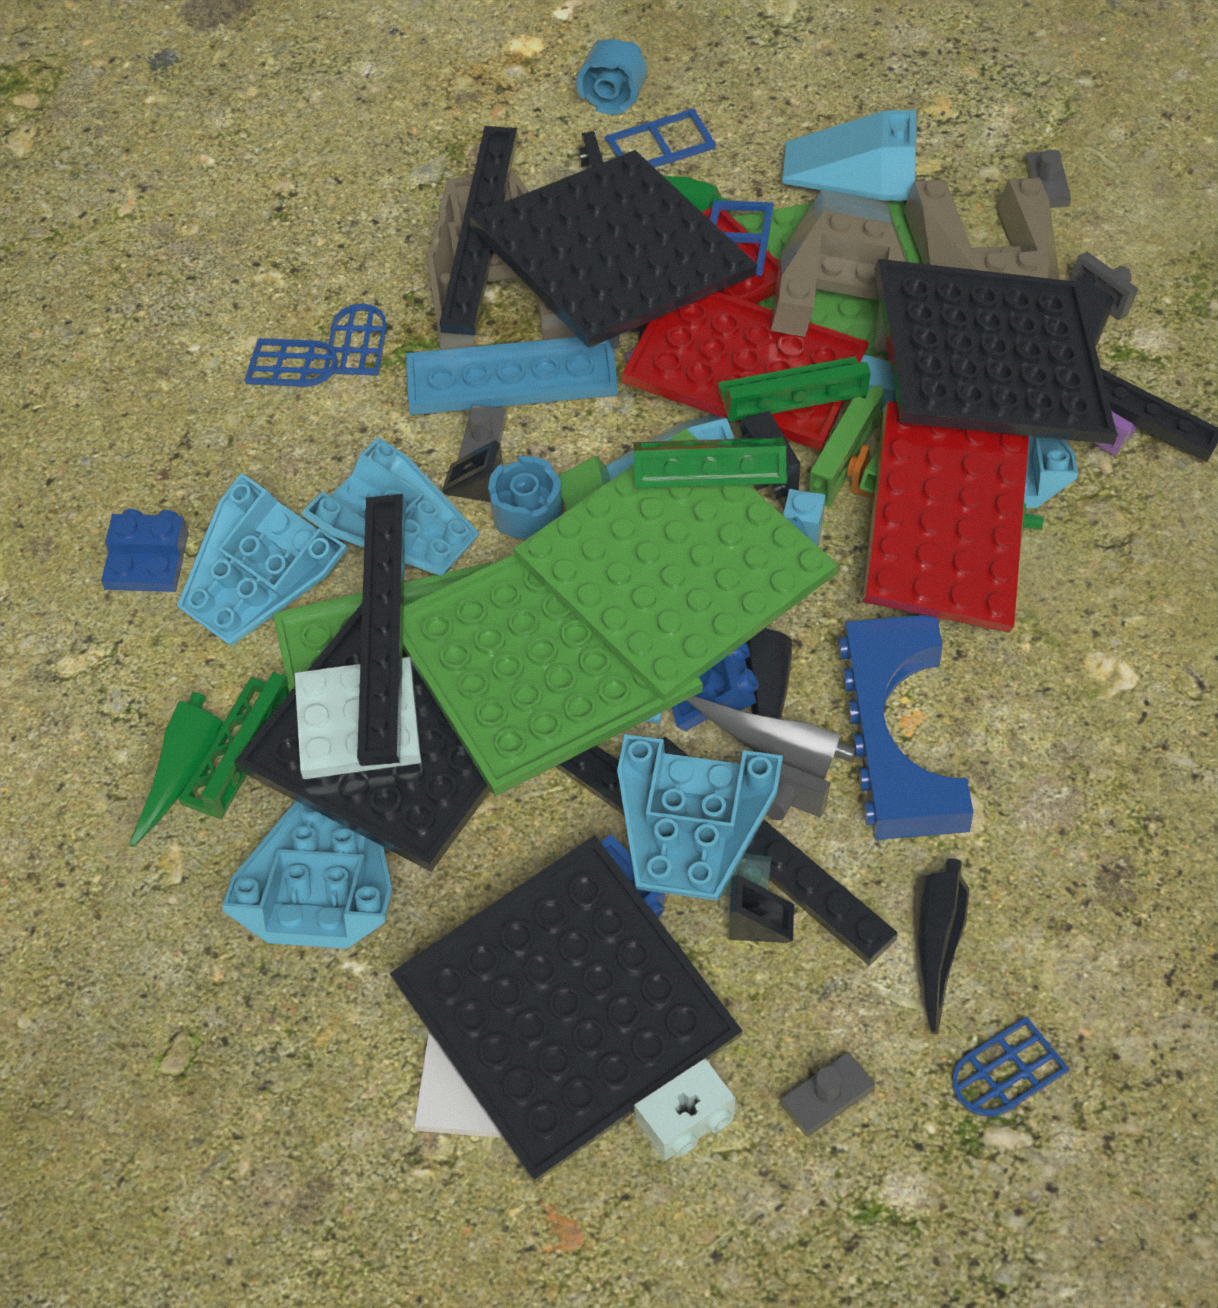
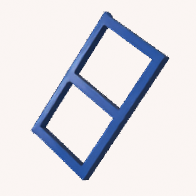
M695 108L604 137L615 157L623 155L616 140L649 130L663 153V156L647 160L654 168L716 149L715 141ZM691 118L705 142L672 153L660 134L658 127Z
M714 200L710 220L716 226L720 210L765 212L762 234L723 232L733 242L760 243L756 275L762 276L774 204L772 202Z

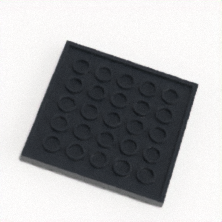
M636 150L470 215L469 226L588 348L753 277L757 271V264Z
M886 259L877 260L874 271L900 423L1112 444L1114 442L1117 431L1079 282Z
M362 603L307 671L360 664ZM403 649V658H407L408 656ZM413 664L412 671L421 763L303 779L300 770L296 688L294 687L234 761L237 770L432 872L491 790Z
M595 835L389 973L394 984L534 1184L633 1114L636 1103L703 1059H710L742 1036L743 1030Z

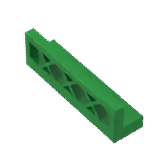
M850 357L718 382V391L728 420L731 422L766 411H770L773 414L867 396L871 371L867 361L858 363L856 357Z
M783 437L633 442L635 488L787 483L786 444Z
M272 672L267 682L250 677L222 727L219 729L212 747L178 799L180 805L222 820L247 777L246 774L237 770L234 761L289 694V683L286 676ZM259 692L260 695L250 709L248 703L254 693ZM242 724L236 736L232 739L231 732L234 727ZM224 755L216 770H214V761L218 756ZM206 785L201 794L202 800L195 798L194 795L197 790Z

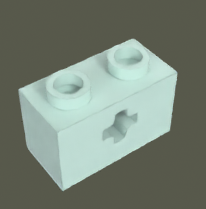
M706 1058L635 1104L636 1122L665 1161L675 1154L677 1157L687 1154L697 1145L699 1138L710 1131L717 1133L731 1123L735 1115L734 1095Z

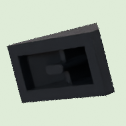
M494 440L453 462L450 465L442 492L447 496L490 502L488 491L490 476L498 465L502 464L503 467L500 443Z
M738 874L732 876L729 940L777 943L793 941L795 904Z

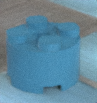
M616 39L597 40L587 54L577 75L576 87L582 100L586 97L590 103L597 106L595 109L597 112L608 115L623 114L628 107L636 102L647 78V65L644 57L641 55V48L631 41L624 42Z
M519 456L518 462L510 463L505 467H502V464H500L491 474L488 491L494 525L498 532L515 539H528L563 514L561 480L553 471L550 462L534 456Z

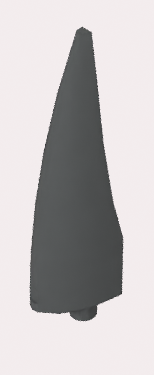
M695 696L686 700L708 719L743 743L761 753L783 755L782 763L821 779L825 778L833 756L850 762L855 751V747L839 742L841 734L806 722L746 713Z

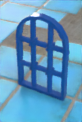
M364 303L353 304L343 308L335 316L330 328L329 345L332 347L336 330L347 331L344 345L342 347H333L335 352L343 353L341 365L337 367L334 374L379 376L387 333L384 314L377 307ZM356 311H369L367 323L364 326H353ZM350 313L348 323L346 325H338L339 321ZM374 314L380 317L382 326H372ZM354 331H365L363 346L361 345L360 348L349 347L351 335ZM373 332H381L379 348H368L370 334ZM350 353H361L359 368L346 367L347 357ZM369 353L377 354L375 368H364L366 355L368 356ZM325 360L324 369L330 368L331 360Z
M258 338L244 380L246 384L316 386L325 382L334 374L338 366V358L333 347L326 342ZM262 345L282 346L281 350L277 352L260 351ZM287 346L309 347L308 352L305 353L286 352ZM316 347L326 349L331 354H313ZM258 357L278 358L276 365L256 366ZM283 359H306L304 366H300V368L281 367ZM311 360H333L329 369L309 368ZM254 371L273 372L272 378L252 377ZM282 372L301 373L300 379H277L278 375L282 374ZM322 374L314 379H305L306 375Z
M1026 1016L977 1049L970 1051L957 1064L952 1078L953 1092L958 1102L969 1112L982 1117H996L1015 1109L1017 1105L1068 1073L1069 1068ZM1023 1026H1026L1033 1034L1032 1037L1016 1047L1014 1045L1010 1047L1004 1039ZM1038 1041L1048 1054L1031 1065L1029 1063L1025 1065L1017 1054ZM999 1042L1007 1053L987 1066L986 1064L982 1066L976 1056ZM1053 1059L1060 1070L1039 1083L1031 1072ZM1007 1060L1009 1062L1013 1060L1021 1071L1005 1082H998L996 1084L988 1073ZM970 1061L977 1069V1072L958 1084L957 1077L960 1069ZM979 1078L980 1080L984 1078L992 1090L970 1104L960 1091ZM1023 1078L1025 1080L1027 1078L1034 1087L1013 1101H1010L1003 1091ZM993 1097L995 1099L999 1097L1005 1105L997 1109L979 1108L980 1105Z

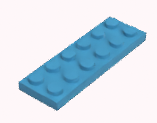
M578 337L406 353L410 415L469 410L472 405L501 407L618 395L614 350L609 340L591 348H588Z

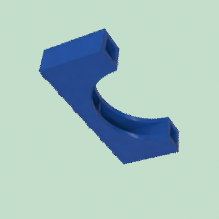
M918 615L845 622L844 637H838L840 660H847L848 669H843L845 692L851 691L853 701H848L850 724H857L858 734H853L854 754L856 758L862 757L863 767L858 769L859 786L861 791H867L869 802H864L866 826L873 825L875 840L967 833L971 830L974 812L968 779L941 776L929 772L912 762L893 741L884 717L886 702L894 689L902 681L919 671L940 666L943 645L936 617Z

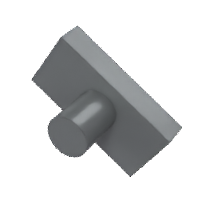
M1059 150L1026 153L1025 164L1029 178H1040L1050 201V208L1069 207L1071 194Z
M1088 251L1079 255L1069 281L1078 282L1084 273L1093 274L1095 276L1094 285L1104 289L1114 298L1110 314L1118 320L1128 316L1139 289L1130 283L1132 280L1130 270L1125 266H1119L1112 270Z
M471 406L458 460L494 440L501 445L507 420L506 408Z
M782 763L777 796L766 815L774 820H782L792 806L821 818L827 807L831 782Z
M847 1052L830 1065L821 1068L817 1074L781 1098V1106L808 1138L874 1091L875 1083L853 1056Z

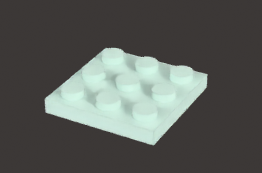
M409 657L402 659L400 763L360 766L358 762L360 664L295 673L300 770L303 779L421 763L413 671Z

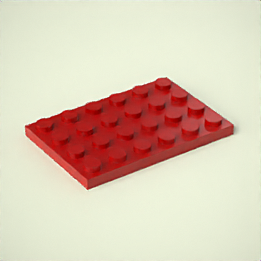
M716 292L650 321L622 372L621 383L728 419L718 391V382L850 357H856L857 362L861 363L863 356L867 353L869 342L809 322L805 337L771 331L772 309ZM845 400L773 413L771 415L787 440L822 451Z
M888 401L883 412L862 602L1010 633L1015 624L1029 436L900 423L897 403Z

